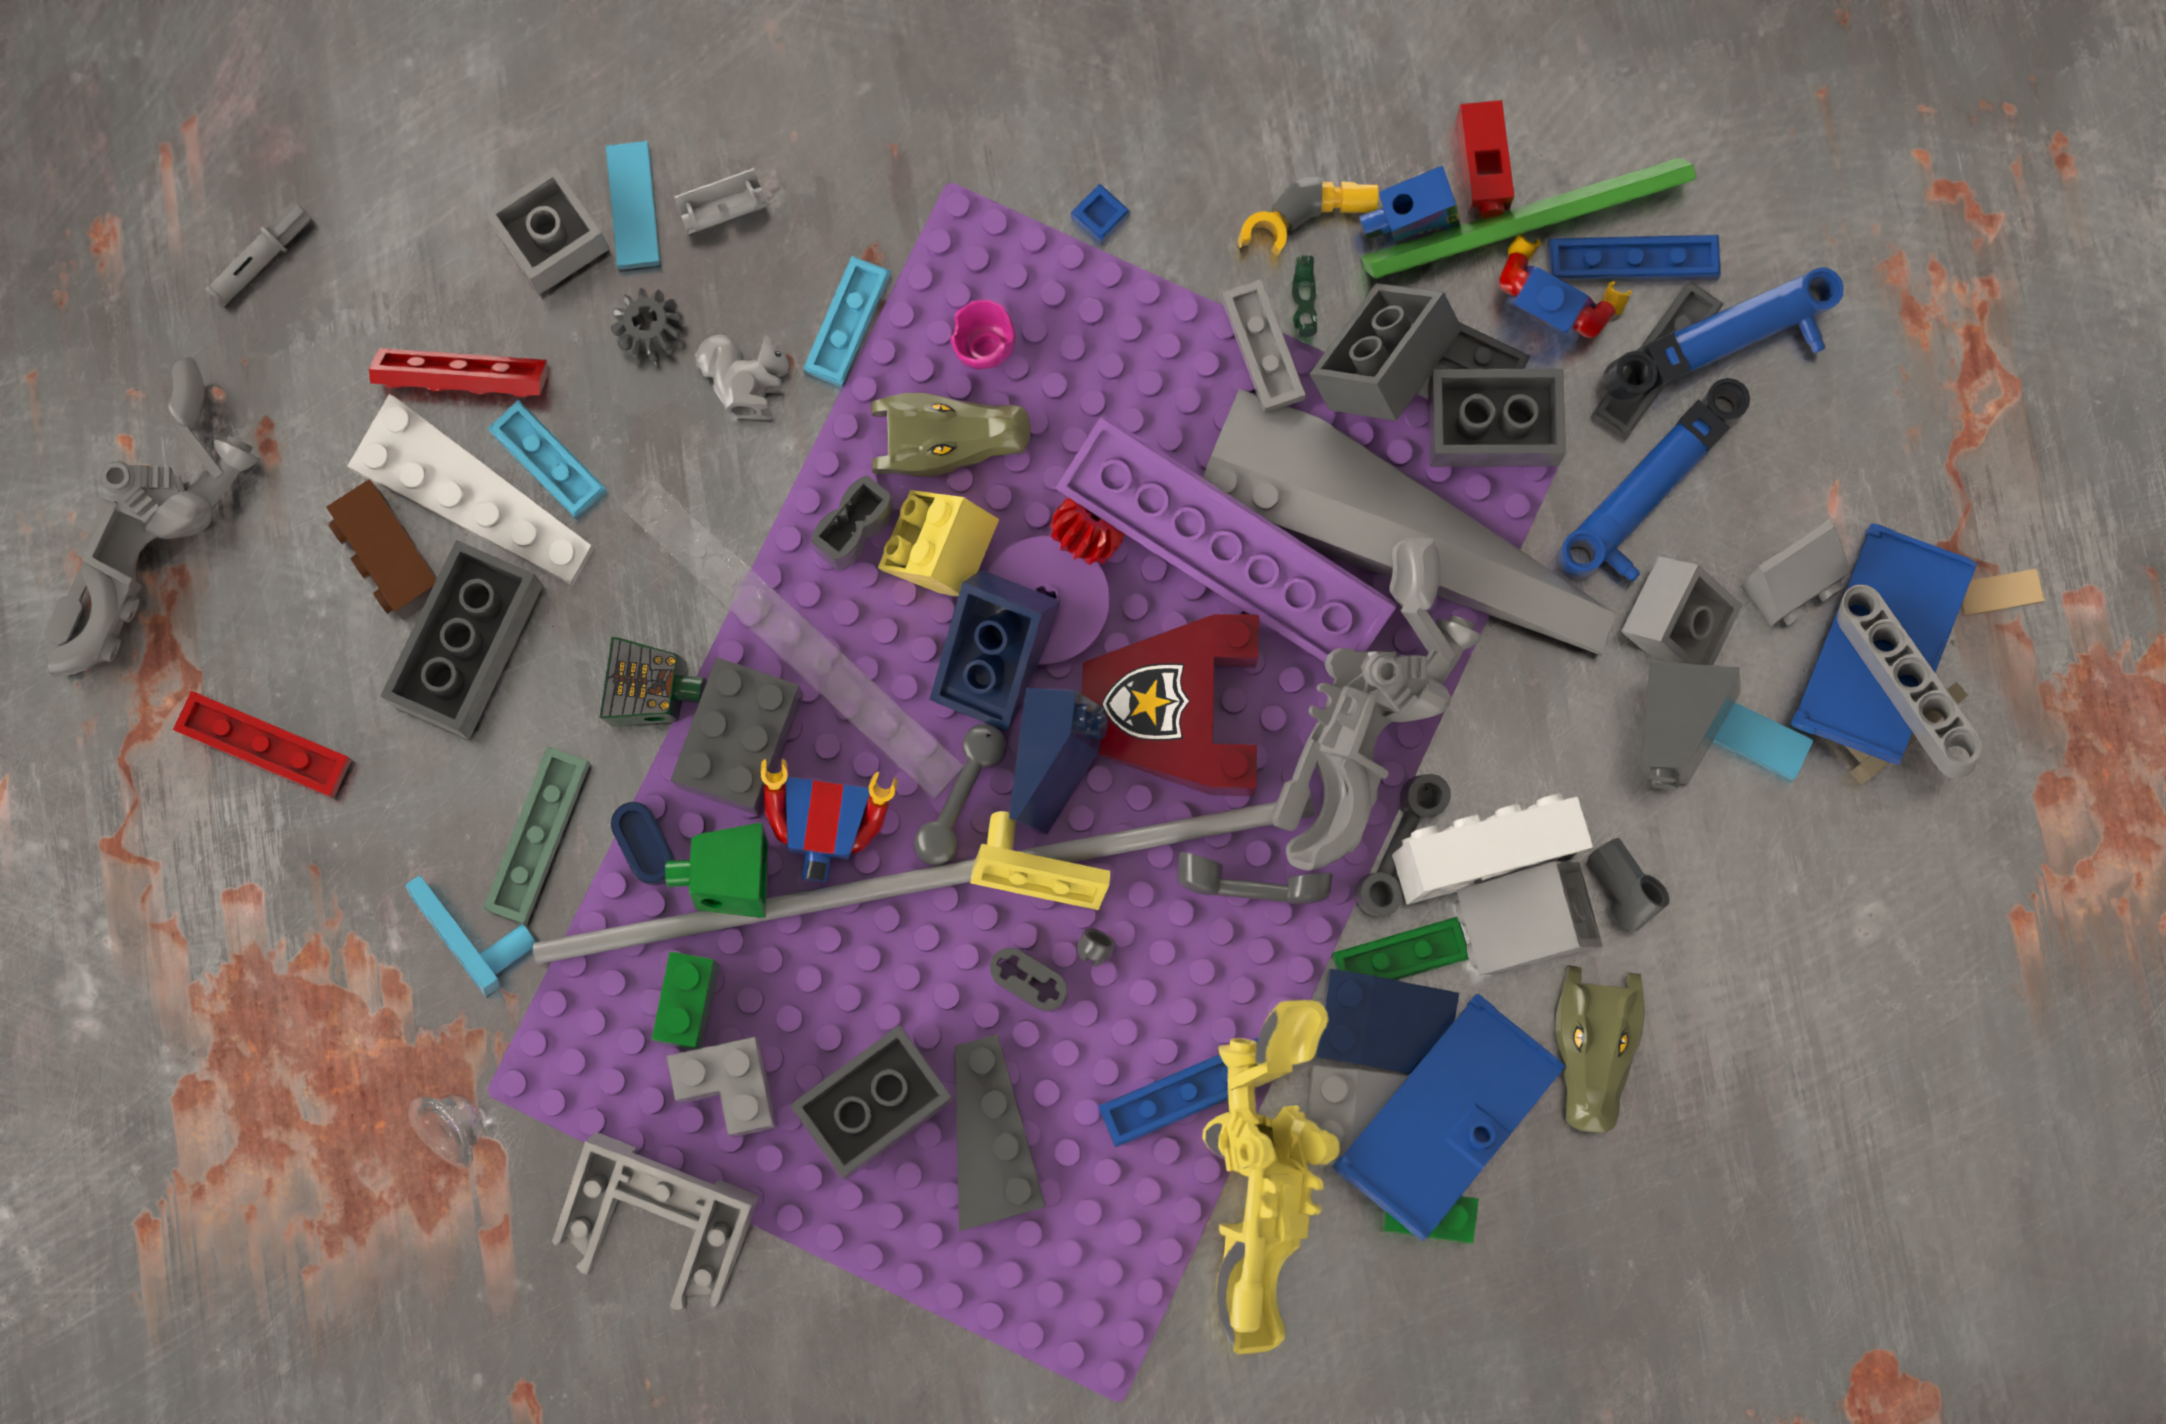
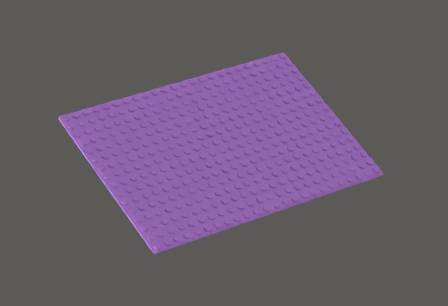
M955 183L945 185L696 676L704 677L708 680L715 659L718 657L799 685L804 695L775 773L782 770V759H785L788 765L787 777L869 788L874 773L880 772L876 782L882 789H889L894 777H896L898 786L893 798L889 800V807L883 827L864 851L851 853L849 860L831 858L827 883L803 880L802 873L805 855L788 852V844L781 843L776 839L765 815L764 804L760 815L757 816L679 789L670 780L699 704L683 702L679 720L672 723L633 802L644 804L652 811L676 860H690L691 839L697 834L762 823L769 841L767 898L934 867L924 863L915 852V834L927 822L937 821L967 761L962 745L965 734L970 728L978 724L987 723L929 700L958 596L937 593L878 568L884 554L885 544L890 539L900 516L902 504L907 499L910 490L959 496L968 499L997 517L999 522L979 567V572L980 570L988 571L995 559L1015 543L1031 537L1051 536L1053 531L1050 527L1052 515L1057 507L1061 506L1063 501L1068 498L1055 488L1102 414H1105L1203 478L1239 389L1257 395L1223 305ZM989 299L1003 305L1014 324L1016 341L1011 355L998 367L974 369L963 365L956 356V352L953 351L950 336L953 335L955 329L954 316L959 309L972 301ZM1282 333L1306 394L1303 401L1288 405V407L1321 418L1519 550L1521 549L1559 466L1430 467L1427 398L1415 394L1397 421L1331 411L1310 376L1311 371L1325 352ZM902 393H927L992 406H1021L1027 411L1030 419L1031 438L1025 453L1021 455L991 456L986 462L974 464L972 467H959L950 474H941L936 477L874 474L872 471V459L888 455L887 417H874L871 415V402ZM867 475L891 494L894 504L893 514L887 525L878 534L866 540L865 548L857 561L847 569L839 572L816 554L811 542L812 535L818 523L827 514L839 509L841 499L846 490L856 480ZM1125 534L1122 544L1112 557L1107 559L1104 564L1099 563L1107 579L1110 592L1109 615L1100 636L1089 649L1074 659L1060 664L1038 665L1028 688L1076 690L1082 694L1083 662L1213 614L1249 613ZM1321 554L1397 603L1395 610L1367 651H1393L1397 657L1428 655L1429 652L1401 612L1403 606L1390 593L1389 589L1392 579ZM1042 590L1039 592L1054 599H1057V595L1050 596L1046 590ZM1437 595L1432 607L1427 610L1435 624L1437 619L1448 621L1450 615H1454L1475 624L1473 630L1479 634L1482 633L1489 618V614ZM1259 620V647L1256 668L1214 667L1213 744H1257V781L1254 796L1208 795L1097 755L1048 834H1038L1016 822L1013 850L1019 851L1278 801L1284 782L1292 779L1303 748L1318 722L1317 719L1309 714V707L1316 706L1319 709H1323L1328 698L1324 692L1317 690V686L1320 683L1333 685L1334 679L1328 674L1325 662ZM1476 644L1463 651L1454 669L1442 684L1448 690L1450 699ZM1025 696L1011 729L1008 732L999 729L1007 742V753L1004 760L994 768L981 770L952 828L958 839V850L956 856L948 864L976 859L981 844L987 845L991 815L999 811L1010 813ZM1444 712L1430 718L1415 721L1391 722L1381 731L1375 743L1373 760L1389 771L1386 779L1381 778L1378 797L1375 804L1371 807L1358 847L1353 851V854L1347 853L1341 859L1326 867L1311 871L1299 869L1290 864L1286 854V846L1290 840L1303 834L1313 825L1323 805V782L1315 766L1308 784L1313 800L1315 817L1300 819L1298 827L1292 831L1278 828L1273 824L1073 862L1111 871L1109 887L1099 910L968 882L553 961L489 1084L488 1094L493 1099L584 1143L592 1134L598 1132L637 1147L635 1154L712 1184L721 1180L760 1195L750 1224L1112 1401L1121 1402L1129 1392L1231 1172L1227 1171L1226 1161L1213 1153L1203 1141V1129L1207 1123L1216 1116L1229 1112L1228 1100L1116 1148L1098 1106L1219 1055L1218 1047L1230 1044V1039L1243 1038L1254 1040L1258 1038L1265 1019L1280 1002L1311 1000L1356 904L1355 892L1357 884L1362 877L1370 873L1401 807L1400 793L1402 787L1409 779L1416 775ZM614 838L564 937L698 912L700 910L696 909L689 894V886L667 887L666 882L661 885L651 886L638 880ZM1179 852L1195 854L1222 864L1221 878L1287 885L1289 877L1332 873L1331 894L1323 901L1300 905L1289 902L1197 894L1184 888L1177 880ZM1087 928L1097 929L1106 933L1116 943L1111 957L1103 965L1093 967L1091 966L1093 960L1089 958L1084 962L1080 960L1077 946L1084 930ZM1004 948H1015L1058 973L1064 979L1067 986L1065 1003L1053 1012H1043L1006 991L992 978L990 973L992 957ZM670 951L714 959L720 964L703 1048L752 1037L760 1040L778 1128L732 1137L727 1132L720 1095L686 1103H680L675 1100L667 1056L693 1050L660 1044L651 1039ZM1012 957L1009 962L1001 960L998 964L1003 971L1002 979L1007 980L1009 976L1014 975L1025 981L1028 975L1018 969L1017 964L1019 960L1015 957ZM1032 979L1029 984L1040 992L1038 1000L1042 1003H1045L1048 998L1056 1001L1059 997V994L1055 991L1057 984L1055 981L1050 980L1049 983L1044 985ZM900 1025L955 1101L848 1180H844L790 1107V1104ZM998 1034L1046 1207L959 1232L955 1046ZM1273 1081L1255 1088L1256 1113L1259 1112Z

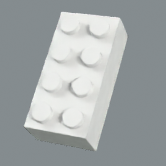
M1562 793L1553 794L1536 800L1537 804L1529 806L1523 811L1520 804H1515L1494 811L1495 815L1487 817L1481 822L1478 815H1473L1452 822L1453 826L1444 829L1442 832H1438L1436 826H1430L1410 833L1411 837L1402 840L1403 846L1392 854L1406 905L1457 892V889L1552 861L1571 862L1593 848L1578 796L1564 800Z

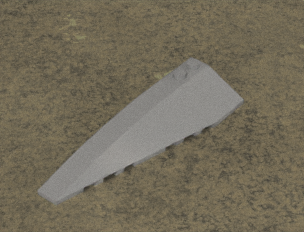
M1239 389L1203 476L1205 480L1318 553L1392 579L1393 574L1392 549L1395 544L1410 537L1432 538L1435 541L1440 559V581L1437 596L1602 655L1616 617L1615 612L1321 418L1288 406L1264 412L1257 395Z

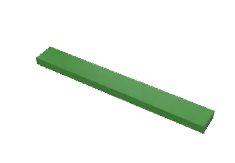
M1682 158L1673 159L1505 211L1502 215L1482 218L1361 256L1364 270L1377 279L1694 181L1696 178L1694 165Z

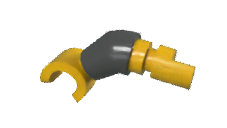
M1321 177L1302 178L1291 182L1271 207L1272 212H1256L1247 218L1240 230L1238 245L1240 248L1248 246L1251 242V232L1258 228L1267 229L1272 233L1275 240L1271 251L1278 257L1286 244V229L1292 231L1311 217H1320L1321 212L1332 213L1333 208H1339L1340 213H1369L1377 210L1378 185H1357L1356 182H1341L1340 187H1334L1333 182H1321Z

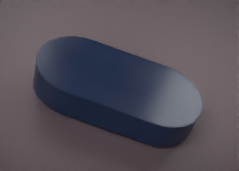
M628 802L621 805L613 813L611 829L633 874L638 880L647 885L656 886L665 883L666 861L676 859L654 814L647 806L639 802Z

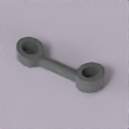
M978 724L970 728L965 734L962 745L967 761L937 821L927 822L915 834V852L927 865H945L956 856L958 839L952 828L981 770L994 768L1006 756V739L1002 732L993 725Z
M1435 774L1414 776L1402 787L1400 803L1405 811L1377 872L1362 877L1356 887L1357 902L1367 914L1386 916L1395 912L1400 906L1402 891L1397 880L1393 878L1396 873V867L1392 854L1403 846L1402 840L1411 837L1410 833L1416 830L1421 818L1435 817L1441 814L1449 805L1451 798L1450 787L1441 776Z
M1179 852L1177 880L1184 888L1197 894L1289 902L1299 905L1323 901L1331 894L1332 873L1289 877L1287 885L1221 878L1222 864L1195 854Z

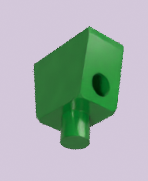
M754 823L693 836L691 839L690 860L666 861L665 879L667 887L689 886V894L693 904L700 911L766 918L769 841L763 824Z

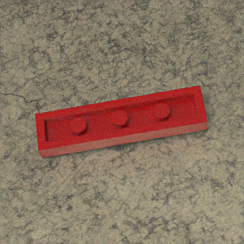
M386 348L378 349L369 367L370 384H381L389 388L410 386L424 387L431 391L453 389L467 390L474 394L496 392L510 393L516 397L540 396L548 376L547 360Z
M194 691L190 692L173 728L175 732L333 799L352 761L348 756Z

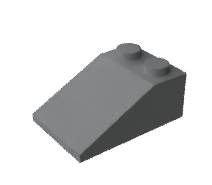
M1314 1065L1310 1068L1306 1119L1314 1122L1320 1130H1326L1337 1137L1340 1151L1335 1159L1336 1161L1340 1156L1344 1155L1409 1076Z

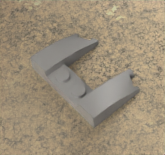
M598 1132L592 1134L584 1143L552 1243L556 1246L567 1237L584 1255V1258L575 1267L581 1273L588 1275L593 1267L618 1200L695 1229L670 1308L675 1310L684 1309L686 1307V1296L711 1294V1307H716L721 1300L737 1260L760 1195L718 1180L715 1184L709 1183L635 1154L637 1147Z

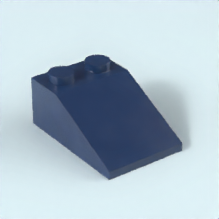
M980 570L962 582L929 700L1008 732L1024 699L1026 687L1028 688L1049 640L1060 601L984 570Z
M1026 687L1009 819L1038 834H1048L1099 753L1100 741L1105 738L1108 727L1104 708L1076 690Z
M1329 969L1322 1005L1327 1011L1328 1022L1319 1038L1314 1057L1411 1074L1454 1023L1459 993L1377 976Z

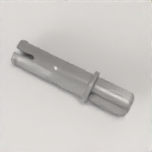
M292 202L266 229L263 226L260 228L261 233L233 260L206 290L225 307L280 250L282 252L287 250L284 246L310 221L309 213L298 203Z

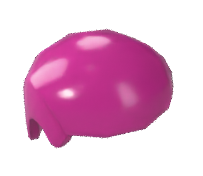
M989 299L976 300L968 303L956 312L954 316L955 329L950 339L953 351L956 352V356L963 365L974 369L996 368L1011 355L1016 341V331L1003 305Z

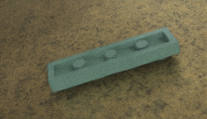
M549 746L546 747L483 909L485 911L527 926L589 768L590 762L588 760Z

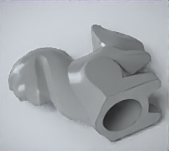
M714 335L704 339L696 349V367L701 369L704 377H713L714 390L719 399L725 404L726 411L739 419L770 420L772 412L769 409L770 403L768 399L764 398L765 394L781 393L783 387L780 386L781 379L778 377L786 375L790 370L788 359L773 346L771 338L765 336L757 360L748 361L742 360L741 347L730 336Z

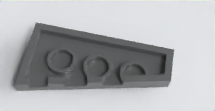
M998 1034L955 1046L960 1232L1045 1208L1046 1206Z

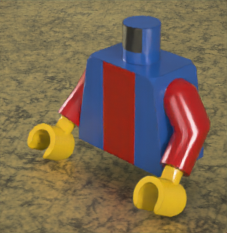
M1519 234L1507 249L1509 256L1499 278L1500 288L1510 295L1505 304L1576 343L1580 335L1586 338H1593L1606 327L1615 315L1623 314L1632 294L1631 290H1628L1627 293L1618 292L1614 289L1617 283L1614 281L1609 282L1601 302L1596 305L1590 296L1537 266H1527L1541 245V241L1538 238L1534 243H1531L1523 237V234Z
M766 759L762 761L761 778L765 783V815L776 839L781 843L788 844V852L805 855L802 873L803 880L827 883L831 858L849 860L851 853L864 851L883 827L889 807V800L893 798L898 786L896 777H894L889 789H882L876 782L880 772H876L872 777L869 788L787 777L788 765L785 759H782V770L773 774L766 769Z

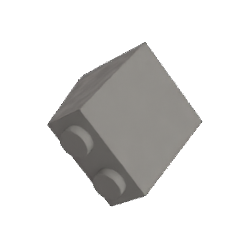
M1552 861L1456 890L1459 898L1455 903L1456 913L1460 923L1467 927L1471 942L1467 944V953L1472 966L1475 969L1478 968L1479 975H1494L1603 947L1579 862Z

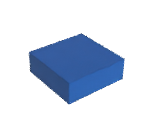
M1100 183L1071 212V218L1101 245L1130 216V210Z

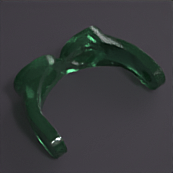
M1302 255L1296 257L1295 273L1291 288L1292 299L1299 305L1293 316V330L1299 337L1310 338L1317 333V312L1314 307L1316 300L1314 257ZM1301 285H1308L1310 287V298L1308 300H1303L1299 295V287ZM1304 313H1309L1312 323L1301 324L1300 316Z

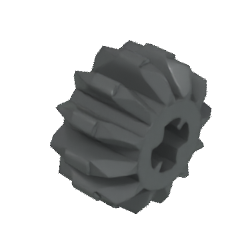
M640 288L637 293L639 299L633 301L630 296L624 295L622 300L627 308H614L613 316L618 322L611 325V331L614 336L620 337L617 344L622 351L631 348L633 359L639 360L644 352L647 351L649 359L655 362L658 357L656 350L662 348L664 353L671 355L673 349L668 341L682 340L683 335L677 328L684 324V318L682 314L675 313L678 305L674 299L664 301V294L661 290L657 289L648 298L646 290ZM652 319L651 329L643 331L642 328L645 327V320Z

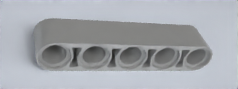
M1868 585L1850 587L1845 591L1837 613V622L1840 629L1937 768L1950 778L1960 779L1968 776L1973 772L1983 751V743L1979 734L1880 594ZM1861 605L1870 614L1867 616H1857L1850 611L1849 607ZM1886 640L1893 645L1894 650L1883 652L1878 650L1873 642ZM1902 675L1913 676L1918 680L1919 686H1904L1898 677ZM1928 710L1939 712L1945 721L1942 723H1932L1924 717L1923 712ZM1960 746L1969 753L1970 758L1965 760L1954 758L1948 748Z

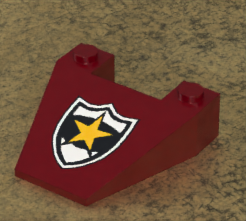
M1213 614L1083 662L1082 695L1104 708L1108 722L1105 738L1100 741V749L1097 755L1208 795L1254 796L1257 781V744H1213L1214 667L1256 668L1259 647V615Z

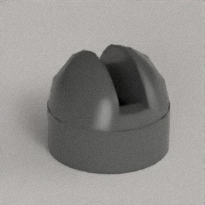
M1087 928L1078 942V955L1082 962L1089 958L1093 960L1091 966H1100L1111 957L1116 943L1106 933L1097 929Z

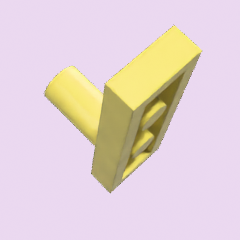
M999 811L991 815L987 845L981 844L972 868L971 884L1099 910L1109 887L1111 871L1014 851L1016 822L1009 819V812Z

